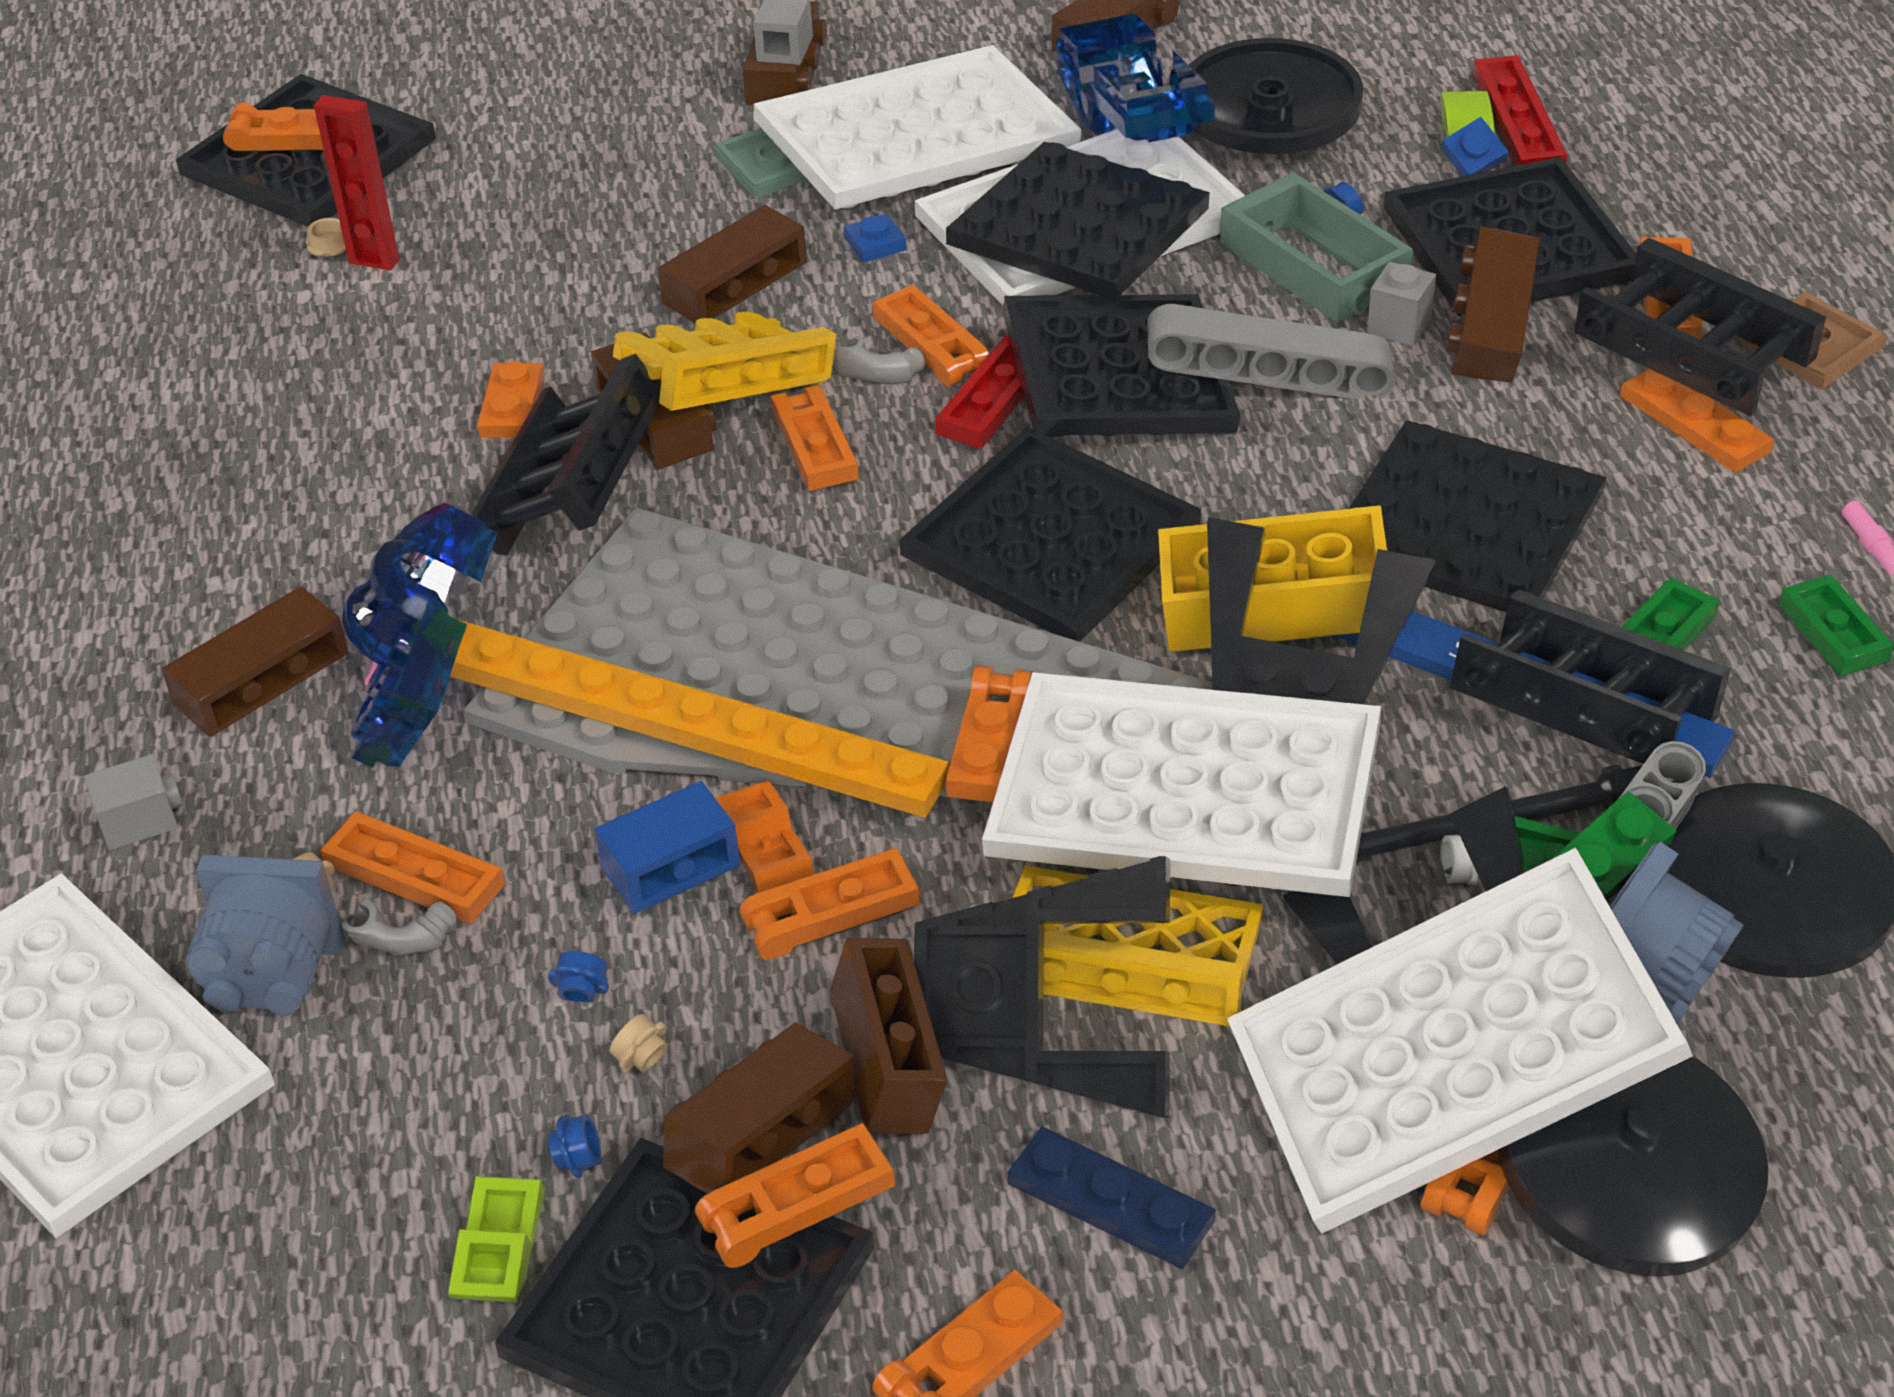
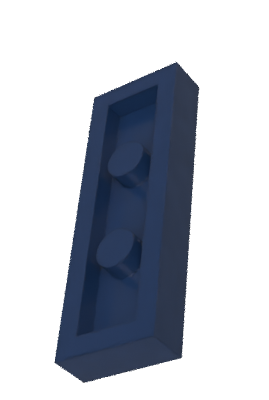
M1043 1126L1040 1127L1007 1172L1009 1185L1182 1270L1215 1222V1208Z

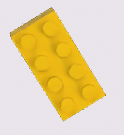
M1381 505L1232 521L1264 527L1265 538L1242 636L1275 642L1360 632L1377 550L1387 551ZM1207 524L1158 529L1162 605L1169 652L1211 648Z

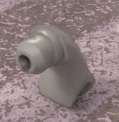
M860 336L852 338L848 343V347L837 346L834 350V366L839 374L875 383L896 384L909 382L915 373L924 369L926 363L924 353L918 348L910 347L904 352L894 351L889 354H878L865 349V339Z
M363 899L358 902V905L369 915L367 922L361 926L353 927L346 920H343L341 925L347 932L348 937L356 944L388 952L393 956L429 952L443 947L442 942L446 938L445 934L455 926L457 914L445 903L439 901L433 903L427 909L428 911L424 916L420 915L416 921L412 919L405 926L394 927L386 924L383 915L373 902Z

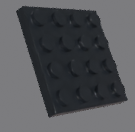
M303 74L298 75L254 105L257 110H275L280 107L314 109V104L322 95L367 102L382 178L436 139L434 125L431 122ZM226 124L176 159L180 175L305 226H309L319 219L329 218L337 212L324 150H233L223 140Z
M1044 141L946 227V245L1116 300L1209 209L1210 192L1191 187L1190 184L1183 181H1172L1149 174L1148 171L1141 168H1129L1113 163L1099 155H1087L1074 151L1060 143Z
M1561 157L1385 192V211L1409 246L1413 248L1414 253L1427 272L1436 274L1435 284L1452 308L1459 282L1467 283L1468 276L1459 274L1465 245L1475 246L1480 226L1540 238L1530 301L1582 291L1586 287L1592 289L1632 280L1636 252Z
M1101 295L1004 296L1002 313L1035 435L1045 434L1052 437H1062L1065 435L1113 436L1116 434L1164 435L1174 433L1237 432L1240 413L1228 380L1164 371L1154 366L1148 357L1147 320L1150 313L1157 307L1165 304L1203 308L1199 295H1120L1116 300Z
M1406 420L1349 509L1381 505L1387 551L1435 560L1434 572L1430 580L1428 579L1425 587L1506 612L1509 597L1518 590L1544 599L1605 489L1606 477L1587 472L1578 467H1570L1538 458L1529 453L1517 452L1483 442L1476 438H1468L1434 428L1427 424Z
M1027 426L900 539V555L1053 634L1080 642L1160 564L1158 529L1200 525L1201 508L1045 434L1035 435L1034 429Z
M640 1138L496 1339L495 1345L499 1358L586 1397H782L874 1249L873 1232L831 1216L760 1249L757 1256L743 1266L737 1268L727 1267L715 1248L717 1236L715 1233L705 1231L695 1214V1207L698 1201L707 1193L663 1167V1146ZM754 1209L740 1214L738 1220L742 1222L757 1214Z

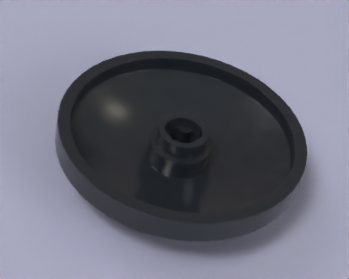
M1255 38L1231 42L1213 48L1197 57L1188 65L1181 76L1179 84V109L1183 119L1191 129L1215 144L1249 153L1287 154L1321 147L1346 134L1355 125L1362 110L1363 84L1356 69L1347 60L1331 50L1292 39Z
M1768 783L1733 784L1702 792L1695 796L1690 810L1676 828L1677 831L1671 844L1667 846L1678 853L1668 873L1734 914L1733 918L1744 924L1720 961L1734 968L1755 974L1782 978H1806L1827 975L1850 968L1871 956L1883 945L1894 928V854L1884 839L1865 820L1843 805L1816 793L1795 787Z
M1690 1057L1497 1150L1504 1176L1511 1191L1532 1220L1549 1236L1570 1251L1593 1263L1612 1270L1642 1276L1681 1275L1703 1268L1726 1255L1741 1241L1755 1221L1765 1200L1768 1186L1769 1169L1767 1153L1759 1128L1749 1109L1725 1080L1695 1057Z

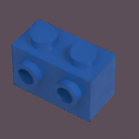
M702 781L677 792L670 793L666 797L594 828L601 869L633 914L740 866L735 824Z

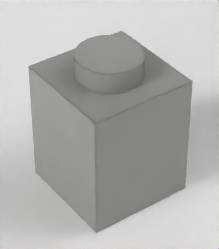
M763 0L753 21L757 62L801 64L813 38L810 0Z
M1389 262L1370 290L1367 333L1414 346L1432 319L1436 274L1417 269L1412 265Z
M153 754L84 775L108 850L178 828L172 809L183 806L174 776L172 773L160 775Z

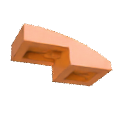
M769 780L715 797L735 824L739 857L757 893L814 875L811 856L791 828L788 808Z

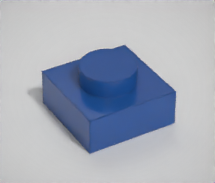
M1482 117L1477 118L1445 138L1440 148L1461 176L1487 172L1505 161L1508 155V150Z
M888 214L870 216L860 222L844 226L846 241L863 263L907 250L906 237Z

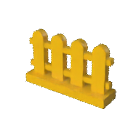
M738 312L734 316V324L727 325L717 319L701 318L696 320L695 331L690 332L675 325H659L656 327L655 338H647L642 334L630 331L618 332L615 334L613 357L620 360L636 354L646 366L649 378L661 380L659 403L673 411L824 382L831 378L837 334L825 327L790 332L781 327V322L775 318H765L753 312Z

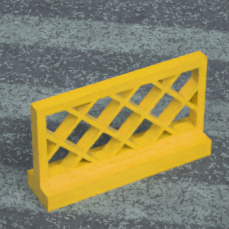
M1025 865L1012 898L1026 895L1027 892L1032 891L1033 886L1055 887L1088 878V875ZM1170 889V908L1178 909L1183 916L1171 920L1170 923H1139L1145 931L1127 938L1116 929V927L1126 923L1073 924L1068 927H1064L1062 924H1044L1046 931H1044L1043 994L1230 1026L1227 1018L1239 1013L1241 1009V997L1258 937L1264 904ZM1221 917L1246 920L1245 926L1225 934L1211 922ZM1196 930L1207 940L1186 948L1177 937ZM1100 934L1106 941L1091 939L1090 937ZM1160 944L1166 951L1150 948ZM1221 954L1227 961L1210 958Z

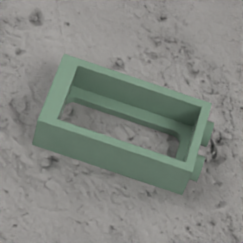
M1294 172L1221 208L1220 244L1337 323L1354 314L1362 315L1369 310L1371 287L1389 262L1412 265L1413 248ZM1282 227L1292 228L1356 271L1343 278H1339L1272 232Z

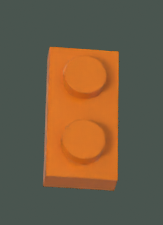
M519 361L493 363L477 424L479 438L516 437L541 393L545 376L543 363H523Z

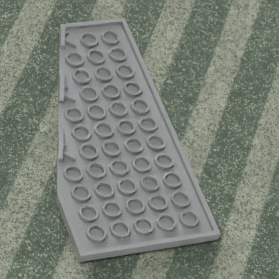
M638 507L631 512L524 638L949 761V767L971 691L972 675L976 665L990 666L994 668V673L1013 675L1015 669L1035 673L1213 690L1212 682ZM483 687L463 710L465 723L611 773L626 774L627 770L711 775L717 776L718 780L762 783L769 780L771 784L805 787L807 784L803 781ZM991 697L992 701L1009 702L1008 697ZM946 785L939 796L947 797Z

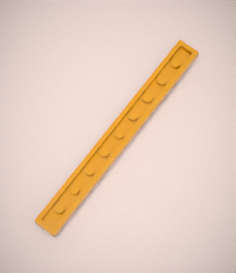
M441 614L438 615L411 648L415 667L920 817H927L946 785L949 761Z

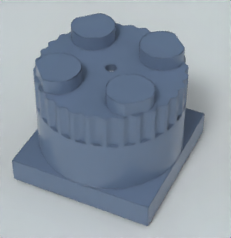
M1659 841L1657 845L1655 843L1652 845L1612 902L1610 908L1675 1022L1678 1024L1707 979L1728 951L1744 924L1734 919V914L1668 873L1678 853Z
M202 855L196 869V874L206 905L187 951L186 960L188 961L187 968L191 970L190 975L204 989L202 996L204 1002L221 1012H233L239 1007L268 1009L275 1014L289 1016L300 1008L305 995H308L321 955H340L345 940L323 861Z

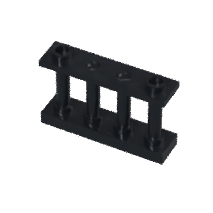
M1647 238L1637 247L1630 285L1612 299L1587 287L1580 292L1574 333L1751 417L1757 410L1764 373L1768 367L1780 357H1783L1806 368L1817 358L1826 316L1654 239ZM1647 296L1670 305L1656 319L1632 309ZM1690 316H1695L1715 326L1700 340L1676 329ZM1735 336L1760 347L1746 360L1721 350Z
M633 354L620 359L602 393L569 406L563 403L551 386L542 390L468 518L471 525L496 554L508 556L527 521L558 510H562L579 531L596 525L660 404L661 386L656 379L652 380L649 378L647 368L640 358ZM567 454L566 458L561 459L563 455ZM546 487H549L547 492L542 493Z
M1518 590L1509 597L1502 634L1497 645L1467 634L1460 638L1450 688L1644 764L1659 745L1677 740L1682 721L1681 715L1684 712L1712 722L1717 720L1731 668ZM1525 652L1552 663L1545 665L1521 654ZM1579 672L1606 683L1600 686L1573 674ZM1631 691L1658 701L1660 704L1655 707L1629 697L1627 694Z

